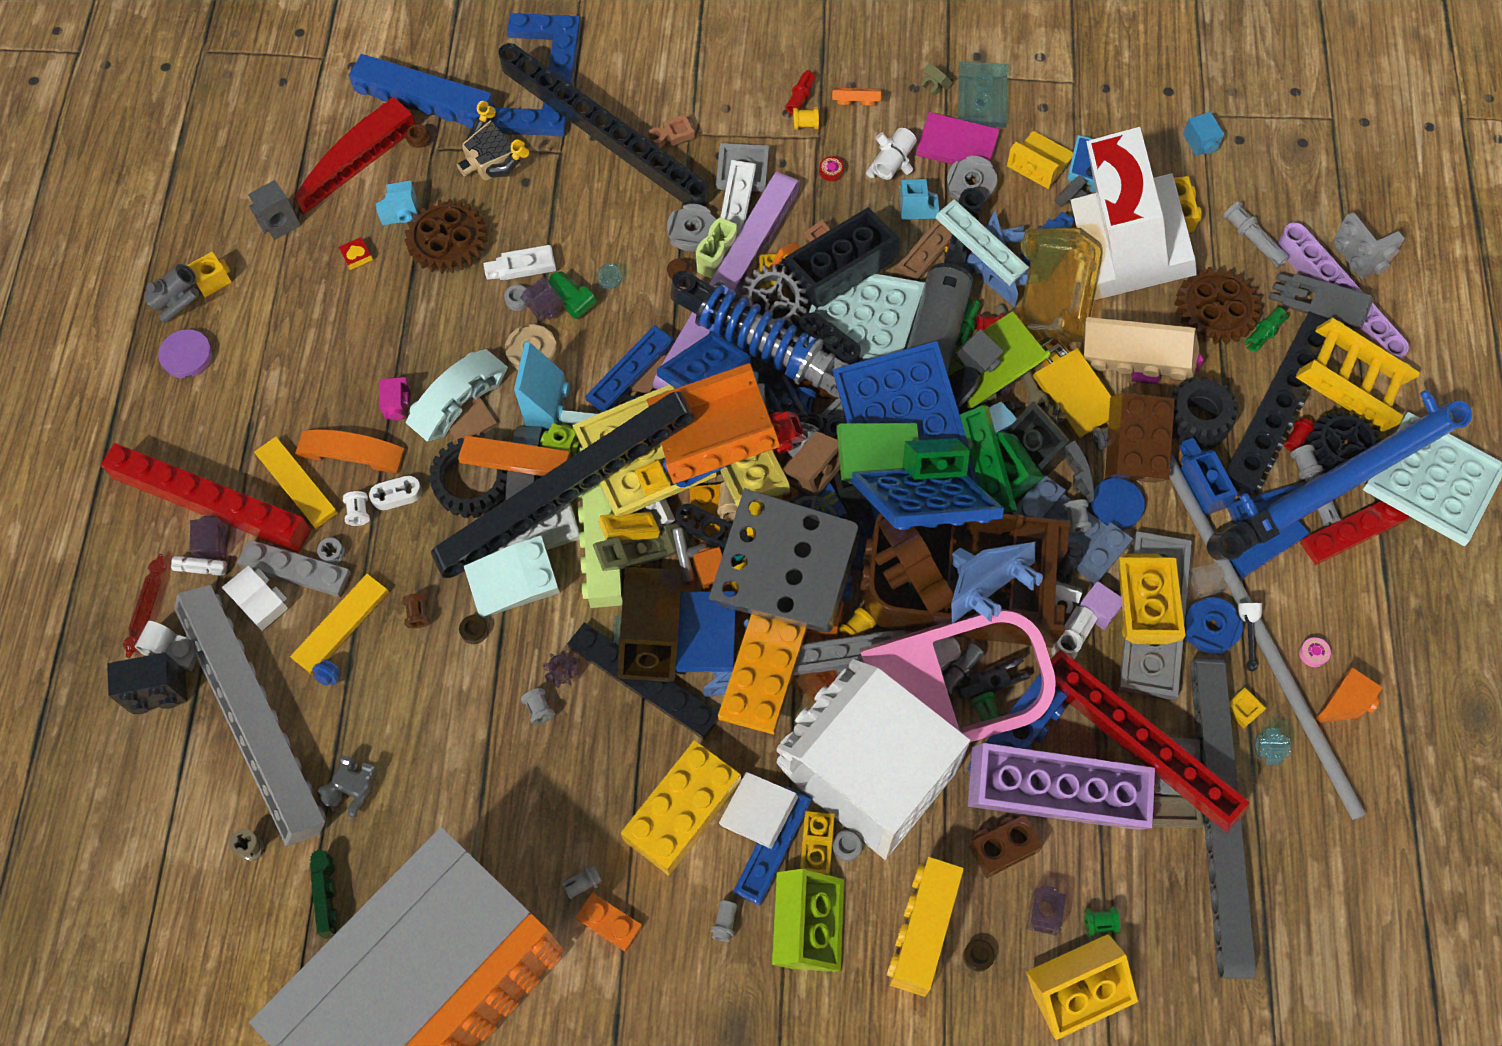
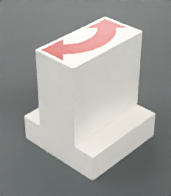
M1137 127L1086 141L1096 193L1071 199V205L1093 300L1197 275L1195 256L1173 173L1153 178L1141 128Z

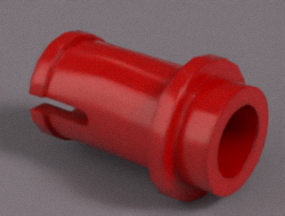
M1306 418L1295 421L1294 429L1285 441L1284 447L1292 452L1303 446L1308 434L1314 431L1312 427L1313 422Z

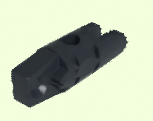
M1020 654L968 676L970 682L956 688L959 697L967 699L987 692L995 693L1029 679L1028 671L1019 672L1009 677L1006 671L1011 667L1020 665L1024 661L1022 655ZM992 676H994L993 684L990 683V679Z

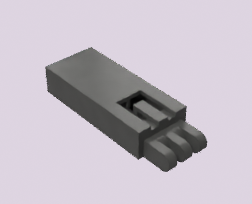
M1277 274L1276 279L1285 282V285L1274 283L1272 289L1280 291L1281 295L1270 293L1268 297L1273 301L1283 303L1286 308L1306 314L1310 311L1328 320L1334 318L1347 326L1360 330L1363 328L1374 300L1372 295L1299 274H1294L1293 277ZM1308 291L1315 293L1311 303L1295 299L1296 295L1307 299Z

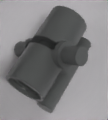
M177 264L162 279L147 284V291L144 293L145 301L155 310H164L159 315L161 321L168 322L199 296L198 290L193 288V285L196 283V275L189 266Z

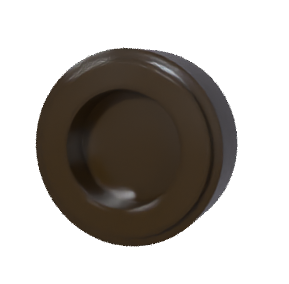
M470 615L461 621L459 633L466 643L479 644L486 639L488 626L481 616Z
M981 939L968 943L963 952V960L966 966L975 972L986 971L995 959L993 947L987 941Z

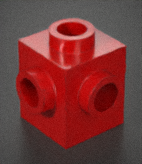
M786 411L784 413L775 412L769 415L780 447L772 449V451H777L779 454L788 452L794 448V444L806 439L796 413Z

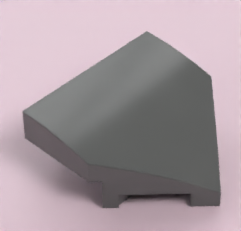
M1074 440L1065 446L1066 463L1075 473L1073 475L1074 490L1076 492L1080 491L1090 503L1094 500V490L1089 465L1083 452Z

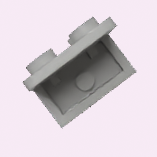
M1351 212L1343 220L1333 239L1335 249L1344 256L1350 268L1362 280L1375 273L1379 275L1385 272L1390 267L1389 263L1393 257L1399 253V247L1405 238L1397 231L1377 241L1357 215Z

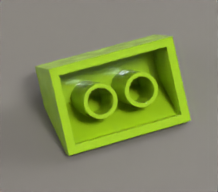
M806 869L777 872L772 965L800 970L841 971L844 879Z

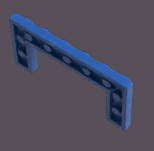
M510 13L507 28L508 38L553 40L549 69L572 85L581 23L580 16ZM544 102L542 110L495 108L496 114L492 122L502 134L565 136L567 119Z

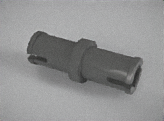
M970 643L962 655L949 665L950 669L943 676L949 697L963 680L968 679L972 668L984 656L983 651L977 645Z

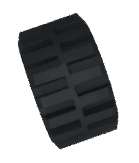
M1204 376L1200 380L1197 377H1191L1189 382L1186 380L1182 381L1179 387L1177 386L1170 397L1174 398L1172 439L1176 437L1178 439L1177 443L1182 445L1183 441L1194 438L1201 450H1205L1207 446L1210 449L1214 448L1217 443L1223 442L1238 416L1236 411L1238 402L1233 401L1235 398L1233 392L1228 393L1229 387L1225 384L1219 385V380L1216 379L1209 381L1208 377ZM1200 407L1211 415L1212 420L1199 419L1188 408Z

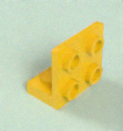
M1032 131L1023 144L1018 142L1013 144L1010 149L1007 167L1050 189L1072 160L1073 152Z

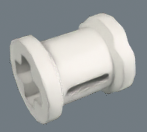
M353 491L343 495V502L346 504L347 515L344 518L346 524L361 526L370 521V516L366 513L368 495L365 492Z

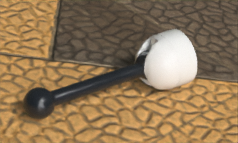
M1239 603V616L1248 623L1249 661L1246 663V668L1253 672L1258 668L1254 654V623L1261 618L1262 603Z

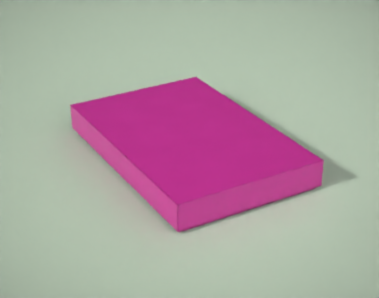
M929 112L916 150V156L954 164L958 160L960 162L968 156H979L990 162L1000 129Z

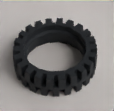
M463 438L457 439L458 444L448 443V449L442 448L439 451L440 457H434V465L430 466L431 475H429L435 497L445 510H450L456 516L461 514L463 518H468L469 514L473 518H477L479 513L483 512V514H486L490 508H495L499 505V502L506 500L508 470L496 469V481L493 487L484 495L473 499H460L453 496L446 488L445 479L450 467L459 461L458 457L464 441Z

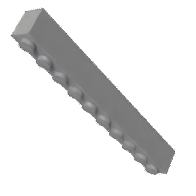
M211 585L178 593L174 606L175 612L285 846L288 847L318 836L326 821L324 810L321 806H317L313 798V788L309 781H305L301 773V763L297 757L293 756L290 750V741L287 734L281 732L277 713L274 709H270L267 703L265 688L262 685L259 686L255 678V668L251 662L247 661L244 655V645L240 639L236 638L233 632L232 620L229 616H225L221 597L214 593Z

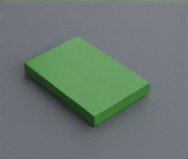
M856 423L837 425L841 480H852V472L903 469L905 441L919 440L917 423Z

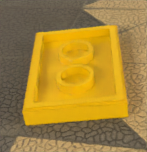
M1078 348L1034 373V379L1043 392L1048 395L1050 402L1053 405L1060 404L1059 413H1065L1064 422L1077 441L1091 433L1094 427H1101L1109 422L1111 395Z

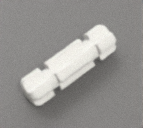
M174 556L171 561V569L173 571L225 575L227 571L226 561L221 560L212 561V559Z

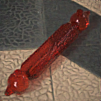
M159 554L148 566L150 573L145 577L128 628L129 637L123 642L127 658H130L134 652L138 651L135 645L149 621L161 584L160 575L165 572L167 567L162 554Z

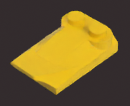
M1125 554L1124 557H1119L1118 567L1123 613L1122 634L1125 640L1133 644H1171L1183 640L1185 637V627L1176 558H1163L1159 554Z

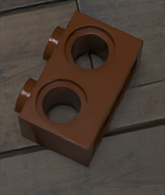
M1011 815L999 822L1001 827L990 831L988 827L973 835L975 839L969 847L986 879L1039 853L1043 846L1026 815L1019 818ZM1013 831L1020 832L1024 837V843L1017 844L1013 842L1010 833ZM987 844L994 845L998 849L999 855L996 857L988 856L984 851V846Z

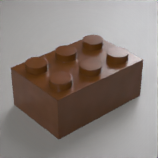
M1123 392L1110 397L1105 477L1153 483L1169 480L1174 398Z

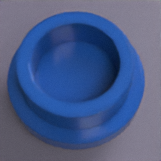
M322 660L313 666L314 678L322 685H336L339 681L338 676L341 672L330 661Z

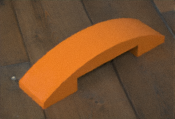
M306 430L302 432L295 455L296 457L319 461L326 457L367 464L371 466L372 470L398 474L405 449L380 439L350 432Z

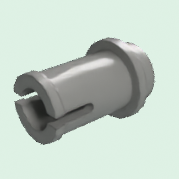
M595 865L590 868L586 866L585 871L566 881H562V885L565 887L564 889L570 899L593 886L598 888L602 878Z
M730 901L719 902L715 926L711 927L713 939L721 942H730V938L734 937L732 929L738 909L736 903Z

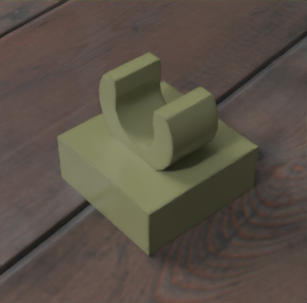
M930 62L923 69L929 76L923 78L921 85L926 88L930 83H934L933 88L930 90L934 96L939 93L941 86L948 90L953 84L944 73Z

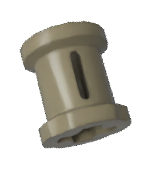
M241 829L236 831L230 838L229 845L231 851L242 859L255 861L262 856L265 844L262 838L256 836L254 832L248 829ZM250 840V842L248 843L249 848L247 850H244L247 848L246 842Z

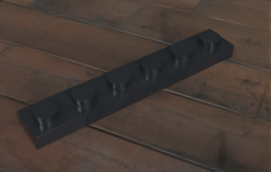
M585 622L567 643L571 650L701 739L705 740L719 721L718 712L673 682L617 679L619 645Z

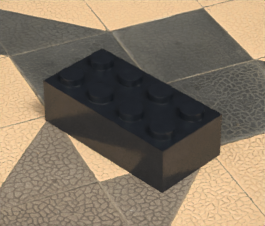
M867 207L785 257L787 276L791 272L795 273L793 281L800 280L801 284L798 289H806L804 296L817 309L899 259V237Z

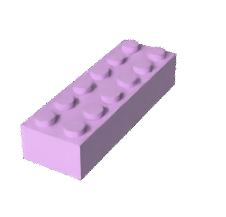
M982 743L972 747L968 807L1133 830L1152 828L1155 768Z

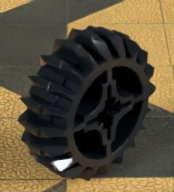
M1341 410L1337 414L1331 411L1326 417H1320L1316 424L1312 425L1314 431L1308 434L1306 441L1309 443L1308 445L1315 447L1313 453L1318 464L1322 465L1325 469V473L1382 441V439L1377 438L1379 430L1371 429L1373 422L1365 423L1363 421L1364 415L1356 418L1353 411L1346 415ZM1345 440H1346L1347 443H1346V445H1345V448H1344V450H1341V448H1342L1343 445H1344L1343 443H1344Z

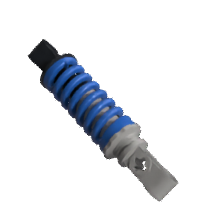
M678 271L673 275L670 297L676 304L696 314V325L714 332L717 336L725 335L729 343L737 342L741 350L750 348V354L753 357L762 355V361L765 364L774 362V368L777 371L786 369L785 375L794 380L795 383L800 384L804 379H808L816 388L821 387L832 396L840 398L838 390L835 388L836 383L832 369L849 364L838 360L836 355L824 352L822 350V339H817L813 336L809 338L807 332H803L800 337L796 336L797 327L795 325H790L787 330L784 329L785 320L778 318L775 323L772 322L773 313L771 311H766L763 316L760 315L761 306L759 304H754L749 312L745 311L749 299L742 297L737 305L733 304L737 293L735 290L729 291L730 288L722 281H718L714 286H711L688 271Z

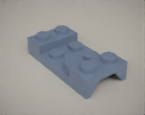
M1043 474L1044 478L1035 484L1016 506L1017 511L1010 514L1068 521L1067 511H1064L1063 505L1072 500L1064 495L1066 491L1064 488ZM1087 511L1088 521L1091 522L1092 529L1077 534L1069 533L1068 543L1077 542L1083 547V559L1076 566L1075 570L1095 584L1096 582H1101L1119 556L1129 548L1133 538L1111 522L1107 526Z

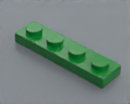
M982 405L960 414L979 486L1004 508L1003 514L1017 511L989 407Z

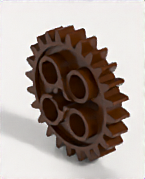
M441 199L438 200V206H434L430 202L428 210L420 207L421 215H412L415 222H407L409 229L405 230L407 238L404 240L409 255L413 257L415 263L420 262L423 269L429 266L432 273L437 267L441 274L444 273L446 268H449L451 273H454L456 266L464 270L463 263L466 262L472 265L471 258H480L478 250H485L484 242H487V229L483 217L479 216L477 209L472 210L470 204L463 207L461 200L456 205H453L451 199L444 205Z
M1208 267L1206 273L1199 269L1196 276L1183 280L1176 294L1177 298L1174 305L1178 307L1175 313L1182 315L1179 323H1188L1187 327L1196 328L1197 337L1200 334L1204 335L1203 342H1206L1210 337L1213 338L1215 345H1217L1219 339H1222L1225 345H1227L1231 338L1238 342L1241 336L1245 338L1249 331H1253L1261 316L1259 312L1262 306L1258 305L1261 297L1254 296L1257 288H1248L1250 280L1244 282L1240 280L1242 277L1241 273L1234 277L1232 276V269L1225 274L1222 267H1219L1217 272Z

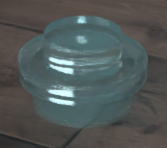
M605 264L597 273V281L603 288H615L622 281V272L613 264Z

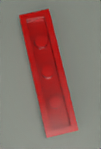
M1380 501L1303 538L1300 544L1313 563L1317 565L1406 522L1410 516Z

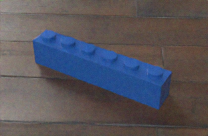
M364 54L359 56L348 75L354 91L361 95H370L385 102L394 97L405 108H412L426 115H435L449 122L454 121L464 124L469 128H472L476 118L480 117V114L477 112V105L480 101L488 102V106L495 108L492 93Z

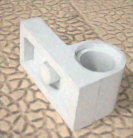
M153 621L147 622L135 645V648L146 656L166 652L182 668L190 671L193 670L198 660L188 638L175 634L166 626Z

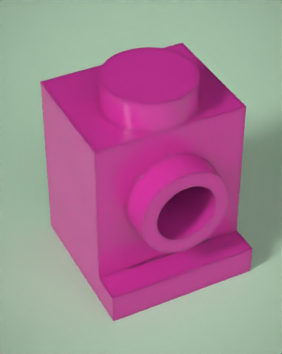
M406 377L379 380V407L385 419L398 421L406 418V408L410 407L409 394H411V387Z

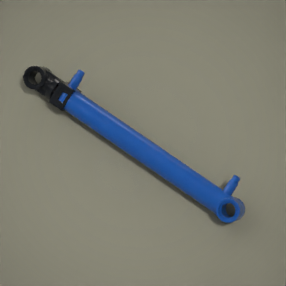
M1429 390L1422 391L1420 395L1429 414L1262 510H1258L1247 493L1240 495V500L1247 516L1241 518L1239 523L1225 531L1212 535L1207 542L1208 554L1213 559L1220 561L1239 558L1248 549L1257 544L1265 543L1279 535V531L1450 432L1467 426L1472 419L1471 408L1463 401H1454L1438 406ZM1224 540H1226L1229 545L1227 553L1223 550L1222 547Z

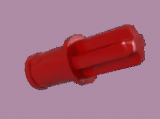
M810 70L802 73L797 85L793 86L792 95L785 105L786 111L792 115L793 108L800 110L804 101L810 97L809 91L816 79V75Z

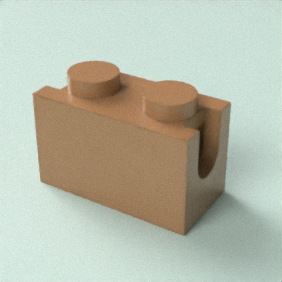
M816 431L783 469L785 474L792 478L789 481L790 487L810 496H818L840 470L838 440Z

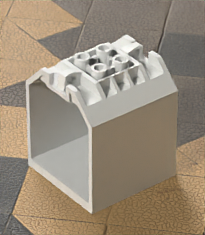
M853 659L849 663V669L854 673L844 669L829 688L823 686L814 698L816 703L810 710L804 708L795 720L798 724L794 727V732L788 734L777 747V752L780 754L777 764L800 791L812 798L827 813L835 814L834 819L848 830L857 833L862 842L886 861L958 772L971 740L882 670Z

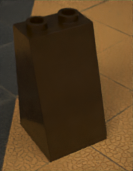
M625 567L617 679L674 682L678 647L681 570Z

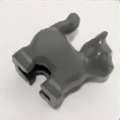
M341 755L339 758L340 766L335 771L332 781L327 785L321 786L317 794L320 796L321 803L329 807L331 812L336 810L343 793L353 797L354 800L348 808V816L355 818L358 809L362 807L372 791L377 769L375 766L363 762L361 771L355 772L358 764L354 763L353 759Z

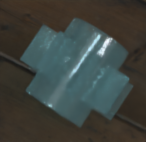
M1265 728V732H1262V735L1256 736L1255 753L1257 757L1265 758V765H1280V762H1284V758L1290 756V739L1288 736L1280 734V728Z

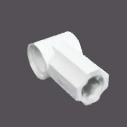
M1075 607L1065 624V632L1051 649L1053 656L1061 649L1073 660L1075 659L1098 619L1093 611L1086 607ZM1061 643L1069 644L1073 650L1064 649Z

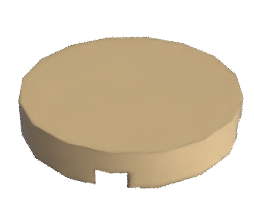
M529 324V327L524 328L521 326L508 336L505 343L506 356L515 369L519 370L525 342H530L550 361L554 362L557 355V343L552 332L544 326Z

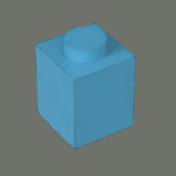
M1208 112L1189 118L1183 136L1195 156H1199L1205 153L1211 154L1218 150L1224 133L1212 113Z

